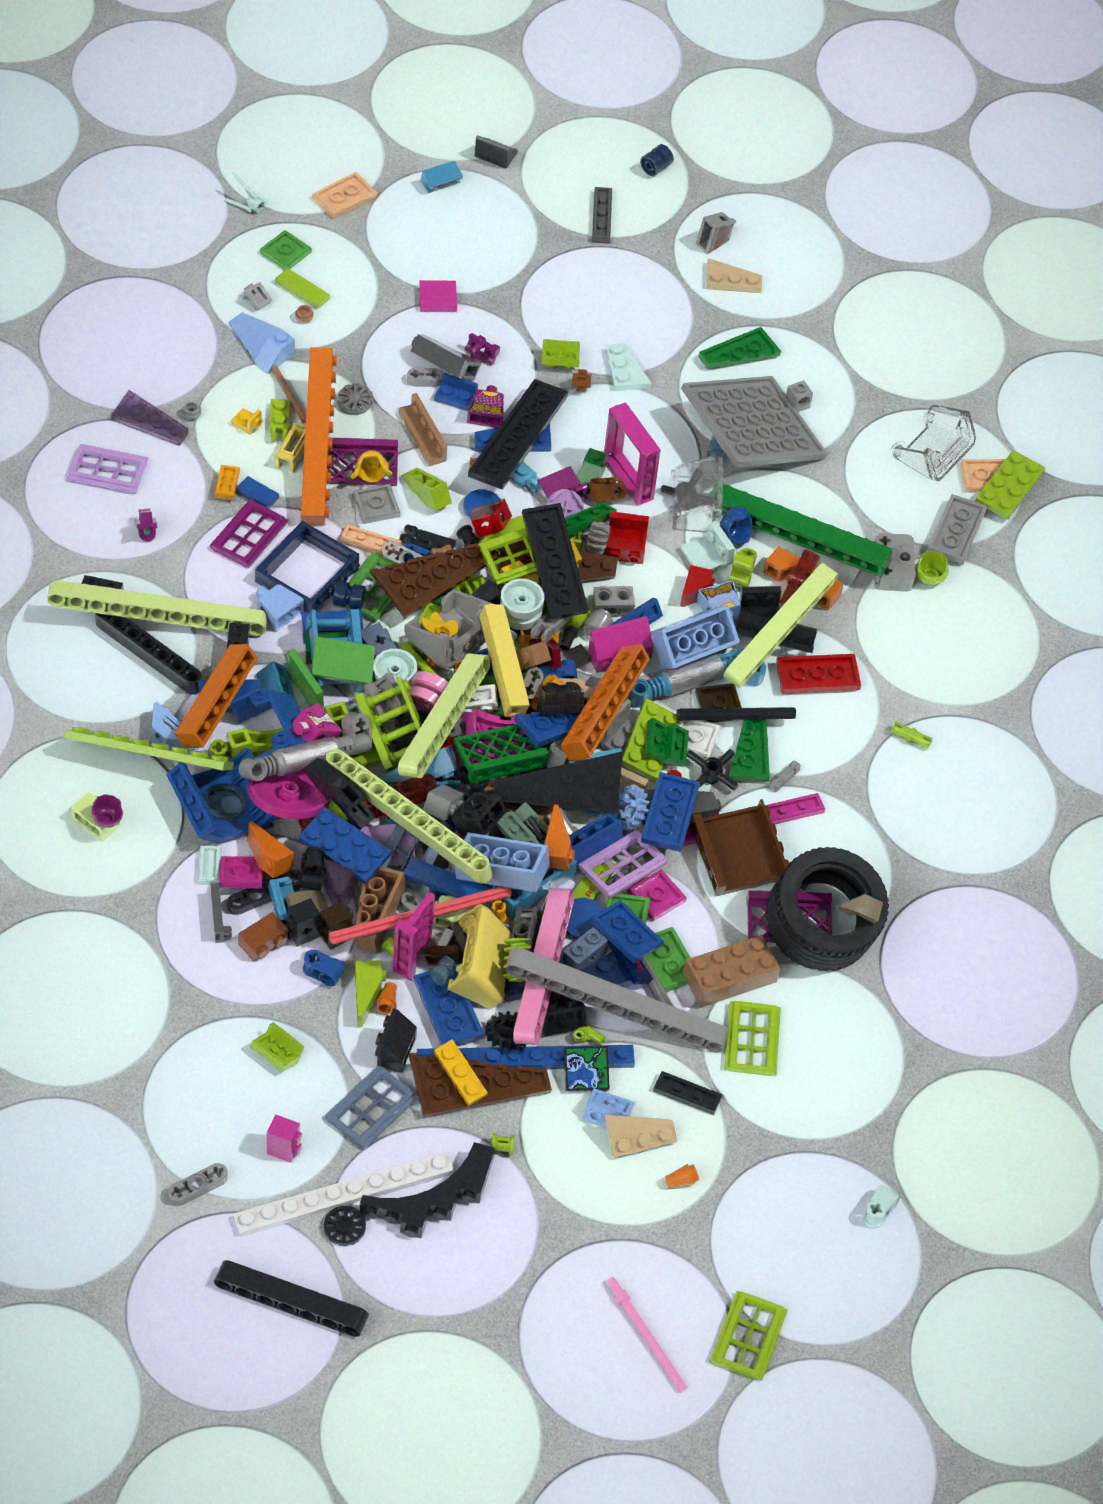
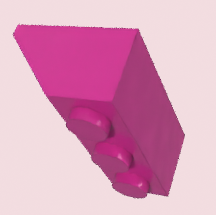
M647 616L591 630L588 657L596 673L607 671L622 646L642 643L649 659L652 658L654 646Z

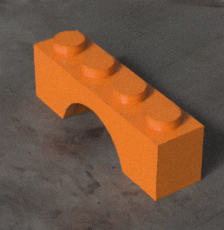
M778 546L765 560L763 573L778 582L786 579H798L805 582L816 568ZM836 580L816 604L829 611L841 597L844 584Z

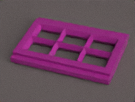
M248 500L210 544V548L218 554L250 568L285 527L288 519L253 500ZM253 511L262 514L255 525L246 520ZM265 517L275 521L267 531L258 527ZM242 524L251 527L244 538L235 534ZM254 530L264 534L256 544L247 540ZM231 537L240 541L232 551L223 547ZM243 543L252 547L245 557L235 553Z

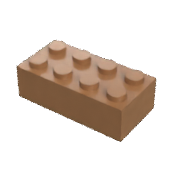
M760 935L686 959L682 974L687 978L688 985L700 1007L776 983L781 968L765 939Z

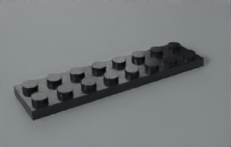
M534 379L468 471V477L503 490L567 399L568 391Z

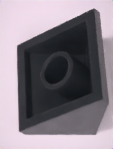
M476 136L474 157L507 169L518 153V150L486 137Z

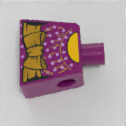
M493 385L487 386L486 390H477L468 408L467 423L494 428L500 427L504 417V394L497 392V387Z

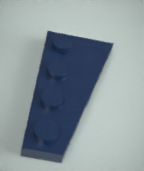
M616 950L581 970L621 987H628L632 982L638 984L645 979L644 974Z

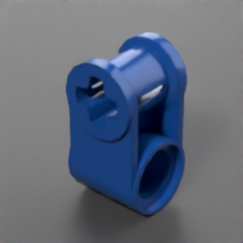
M315 949L307 951L304 955L303 972L305 975L319 980L327 986H335L346 968L342 961Z

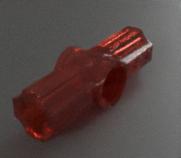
M804 549L796 568H793L789 573L788 585L780 600L782 605L790 599L814 572L820 559L819 555Z

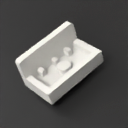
M496 685L479 686L461 716L477 709L486 713L498 710Z

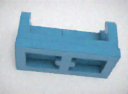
M454 160L423 170L420 181L426 191L431 192L434 186L453 180L456 183H460L463 175Z
M290 877L269 880L268 888L275 914L283 924H287L286 917H288L289 906L285 897L289 893H294Z

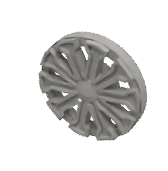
M359 383L348 384L340 389L338 404L346 412L354 414L363 413L371 408L373 393L365 385L362 386Z

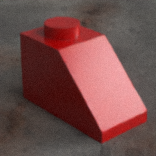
M690 565L680 607H686L697 602L699 589L714 586L713 570Z

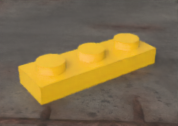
M453 1039L434 1050V1055L468 1107L487 1096L486 1089Z

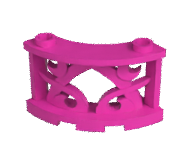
M480 709L462 715V722L466 724V735L517 724L513 720L514 717H511V720H500V716L486 713ZM523 730L516 732V734L527 737ZM485 738L479 740L481 741V743L486 744L488 746L492 742ZM512 739V742L519 744L518 746L522 747L523 742H520L516 739ZM466 743V749L471 750L473 745ZM526 744V746L524 747V749L529 751L534 750V748L532 746H529L528 744ZM477 747L474 749V752L483 756L486 753L483 749ZM512 750L508 754L515 755L518 754V752ZM490 752L487 756L490 759L499 758V756ZM473 757L469 759L472 764L481 762Z

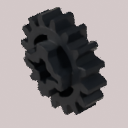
M507 1011L505 1015L498 1012V1017L492 1015L491 1020H487L485 1035L488 1042L492 1041L493 1047L499 1045V1050L505 1047L508 1051H511V1048L519 1050L520 1045L523 1047L527 1046V1044H515L513 1033L518 1012H515L514 1015H511L510 1011Z

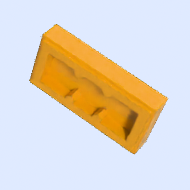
M221 464L214 498L234 501L240 467Z

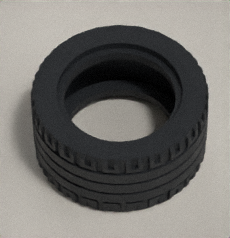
M836 847L813 848L811 851H805L804 854L801 853L798 857L794 858L774 884L766 903L767 927L776 946L793 962L805 968L818 971L840 970L859 960L882 932L889 913L887 910L889 908L887 890L878 872L861 856ZM821 883L837 888L849 900L866 894L883 902L879 921L872 923L856 914V926L852 932L843 935L825 934L813 928L804 919L798 906V890L809 884Z

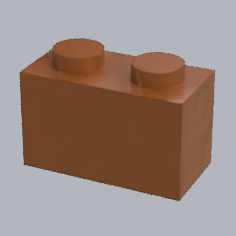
M274 912L238 933V945L253 962L259 958L266 957L270 951L282 947L288 941V928Z

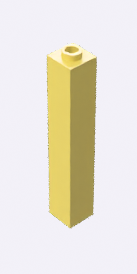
M504 604L484 605L479 617L505 717H515V714L522 713L525 716L530 704Z

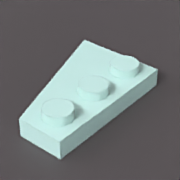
M624 343L606 345L605 350L614 391L651 389L652 383Z

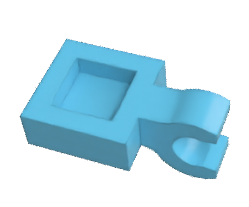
M525 462L518 467L511 477L521 487L527 485L534 493L541 489L538 486L539 482L537 480L539 478L536 477L537 473Z

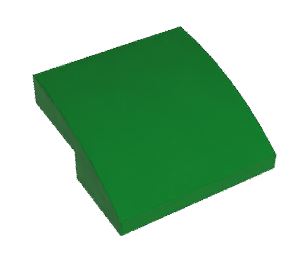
M655 718L648 720L644 755L669 765L686 766L689 731L675 723L668 726Z

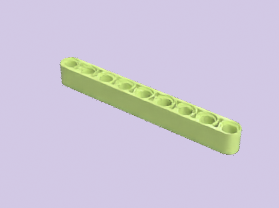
M822 562L729 665L723 677L738 688H741L835 583L839 573Z
M468 653L400 759L398 765L400 776L419 779L424 776L490 667L488 655Z

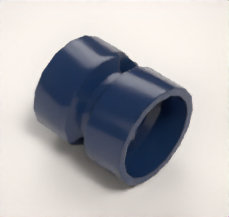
M664 144L657 145L640 158L641 167L649 176H656L674 161L671 150Z
M338 580L333 595V606L344 608L348 605L349 609L362 610L366 586L359 584L350 586L349 582Z

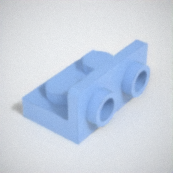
M594 1088L587 1101L583 1119L606 1127L604 1114L630 1116L635 1102Z

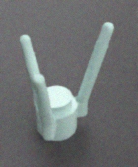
M232 172L236 180L250 194L247 199L248 206L225 198L224 201L243 208L249 213L253 211L256 213L261 212L266 202L255 194L235 172Z

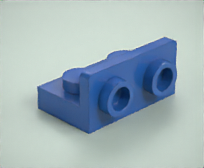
M443 373L441 384L434 396V401L468 411L471 401L478 390V383Z

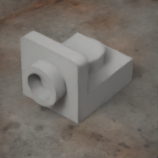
M261 282L255 285L253 283L247 285L243 289L244 293L241 295L242 299L247 298L256 311L273 300Z
M445 928L442 935H438V937L432 936L427 947L452 945L453 931Z

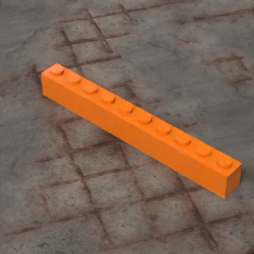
M310 347L301 501V521L309 525H325V518H329V506H326V501H330V489H327V484H331V472H328V467H332V455H329V450L333 449V438H330V433L334 431V422H330L331 416H334V405H331V400H335V388H332V383H336V372H333V367H337V355H333V348Z

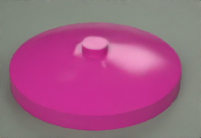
M303 771L284 776L272 775L265 777L261 781L249 780L248 794L254 804L263 811L281 818H311L318 815L324 807L327 808L330 803Z

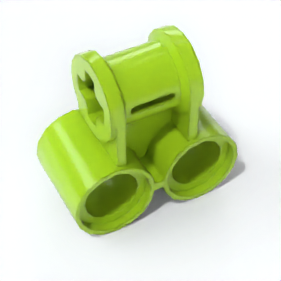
M743 548L740 552H736L728 580H733L736 587L749 586L757 558L755 550Z

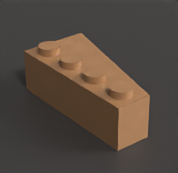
M381 867L367 884L362 882L355 926L395 914L401 897L407 888L404 872ZM387 930L356 938V948L377 954Z

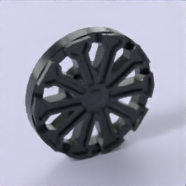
M338 1206L332 1209L325 1217L324 1232L329 1241L344 1247L354 1245L365 1235V1217L358 1209L352 1206ZM340 1211L344 1213L343 1216L339 1214ZM353 1212L351 1217L348 1216V1213ZM342 1234V1240L337 1239Z

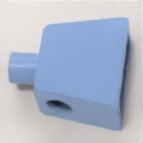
M262 585L256 591V595L259 597L258 610H262L267 614V622L276 632L304 612V599L282 585H276L270 590Z

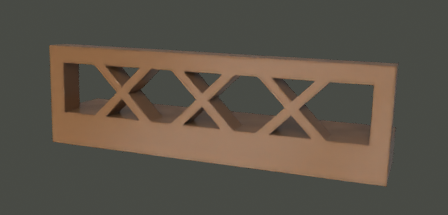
M414 393L411 396V404L400 407L399 414L428 466L446 462L447 445L419 395Z

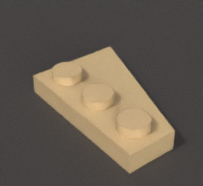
M710 258L707 259L708 290L761 293L762 275Z
M604 1114L612 1155L615 1158L678 1142L674 1122L671 1119Z

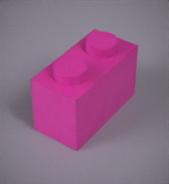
M275 1114L266 1132L267 1154L291 1163L294 1156H298L302 1149V1143H300L302 1138L300 1123Z

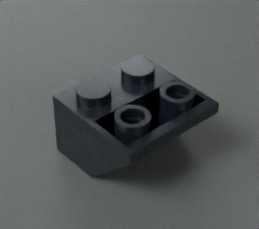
M393 1008L391 1014L386 1015L384 1019L383 1033L379 1032L376 1038L375 1045H377L375 1056H377V1066L379 1065L383 1068L402 1073L417 1038V1026L398 1009Z

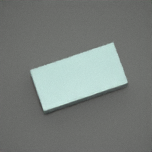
M200 845L198 885L219 883L221 846Z

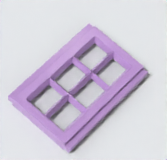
M80 444L67 479L68 481L136 494L147 465L148 457ZM84 455L99 458L97 464L82 461ZM103 459L119 462L117 468L104 466L101 463ZM123 463L137 465L138 467L136 472L121 469ZM80 466L94 468L95 470L93 475L78 472ZM98 471L114 472L113 479L97 476ZM118 474L134 476L132 483L117 480Z
M635 830L578 864V868L606 897L611 898L666 865L668 860L655 846L641 843L642 834ZM638 842L644 849L631 856L625 849ZM622 852L628 859L614 866L608 859ZM649 852L654 859L641 866L635 859ZM605 862L611 869L597 876L592 869ZM632 862L637 869L624 876L618 869ZM615 872L621 879L607 886L601 879Z

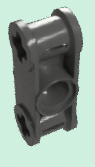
M517 906L511 938L531 939L525 941V943L531 945V948L526 950L533 953L541 922V909L539 906H534V908Z

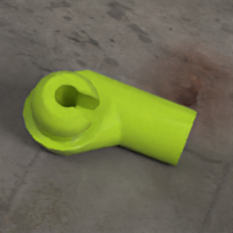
M589 1026L578 1028L573 1032V1037L577 1042L592 1040L596 1044L602 1045L606 1039L604 1035Z

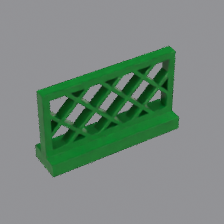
M518 724L453 739V744L469 772L468 779L471 784L545 767L549 752L546 747H536L528 736L523 737L516 734L517 731L522 730ZM504 734L510 738L507 742L497 738L498 735ZM485 738L492 742L488 746L479 742V740ZM512 739L523 742L522 747L512 744ZM461 743H468L473 746L469 750L462 747ZM497 743L504 746L503 752L493 748V744ZM528 744L536 750L529 751L524 749V747ZM475 747L485 750V755L474 752ZM509 748L518 752V754L510 755L506 751ZM490 752L499 756V758L490 759L487 756ZM470 757H473L480 760L481 762L471 764L469 759Z

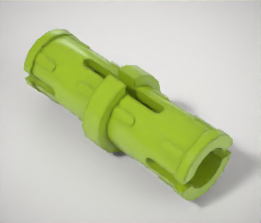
M897 721L894 723L895 725L891 729L892 734L906 739L908 743L912 742L925 749L929 748L932 737L918 732L916 728L911 729Z

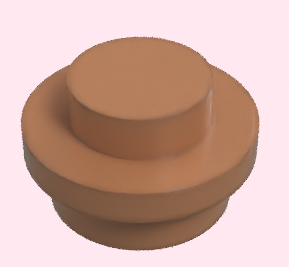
M301 305L295 311V318L300 322H309L314 317L313 310L308 305Z

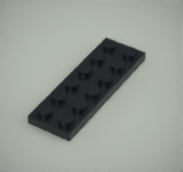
M561 503L522 509V516L540 586L544 592V601L549 620L587 614L589 609Z

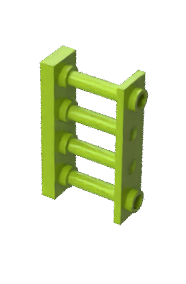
M401 676L396 677L399 685L373 697H367L363 692L355 695L362 714L369 718L373 742L384 769L388 772L396 769L395 763L402 758L408 747L393 753V751H389L387 745L390 744V741L412 731H419L422 726L409 693L412 690L408 680H404ZM399 693L403 694L406 704L379 716L374 714L372 708L375 707V704ZM410 711L414 722L388 734H382L380 729L382 723Z

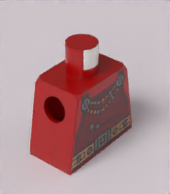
M505 498L471 509V522L480 538L504 530L512 517Z

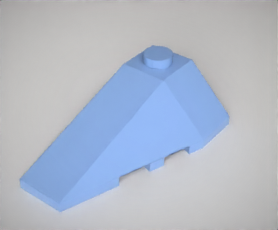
M243 312L229 321L230 327L238 339H241L245 350L252 356L253 362L269 374L273 366L278 367L295 355V339L284 330Z

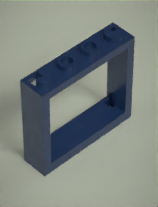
M301 521L255 569V582L265 586L268 590L276 585H282L304 599V611L307 613L311 612V610H321L326 600L333 597L337 581L347 582L348 577L352 573L357 572L360 567L359 553L306 522ZM304 541L311 543L345 563L312 599L272 576L280 565Z

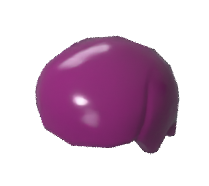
M108 794L98 796L93 802L91 809L93 821L102 828L117 826L122 820L124 813L120 799Z

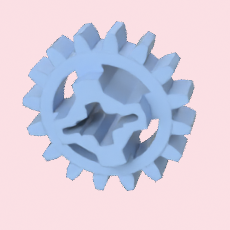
M624 786V790H619L617 813H612L621 821L622 829L629 831L631 829L636 830L637 826H642L641 820H646L645 812H649V809L646 808L649 801L645 800L648 795L643 793L644 789L638 786Z

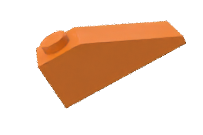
M554 804L544 845H548L550 865L548 868L568 870L570 862L574 861L575 850L571 847V840L559 805Z
M253 821L249 822L247 841L259 868L272 878L292 870L294 852Z

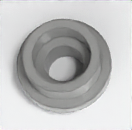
M190 401L182 408V414L187 419H196L201 415V408L196 402Z

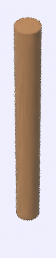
M273 366L271 368L273 375L286 397L290 399V403L303 424L306 423L305 412L279 368Z

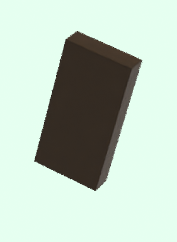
M457 945L420 947L419 955L428 966L456 965L463 962L464 954Z

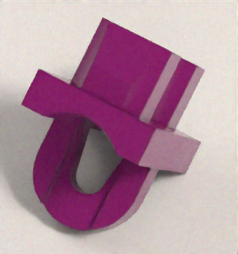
M470 333L464 350L471 354V358L475 360L480 359L490 366L494 365L501 349L500 346L490 344L482 335L477 336L474 333Z
M150 508L138 509L139 519L135 520L139 537L143 541H151L156 536L157 521L155 518H152ZM144 527H150L149 535L144 534Z

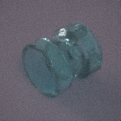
M443 956L438 961V965L433 966L429 970V976L435 983L444 986L449 981V977L457 973L456 967L458 965L450 957Z

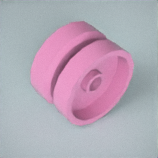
M419 671L415 673L411 681L412 690L409 693L416 710L431 712L449 682L430 672Z

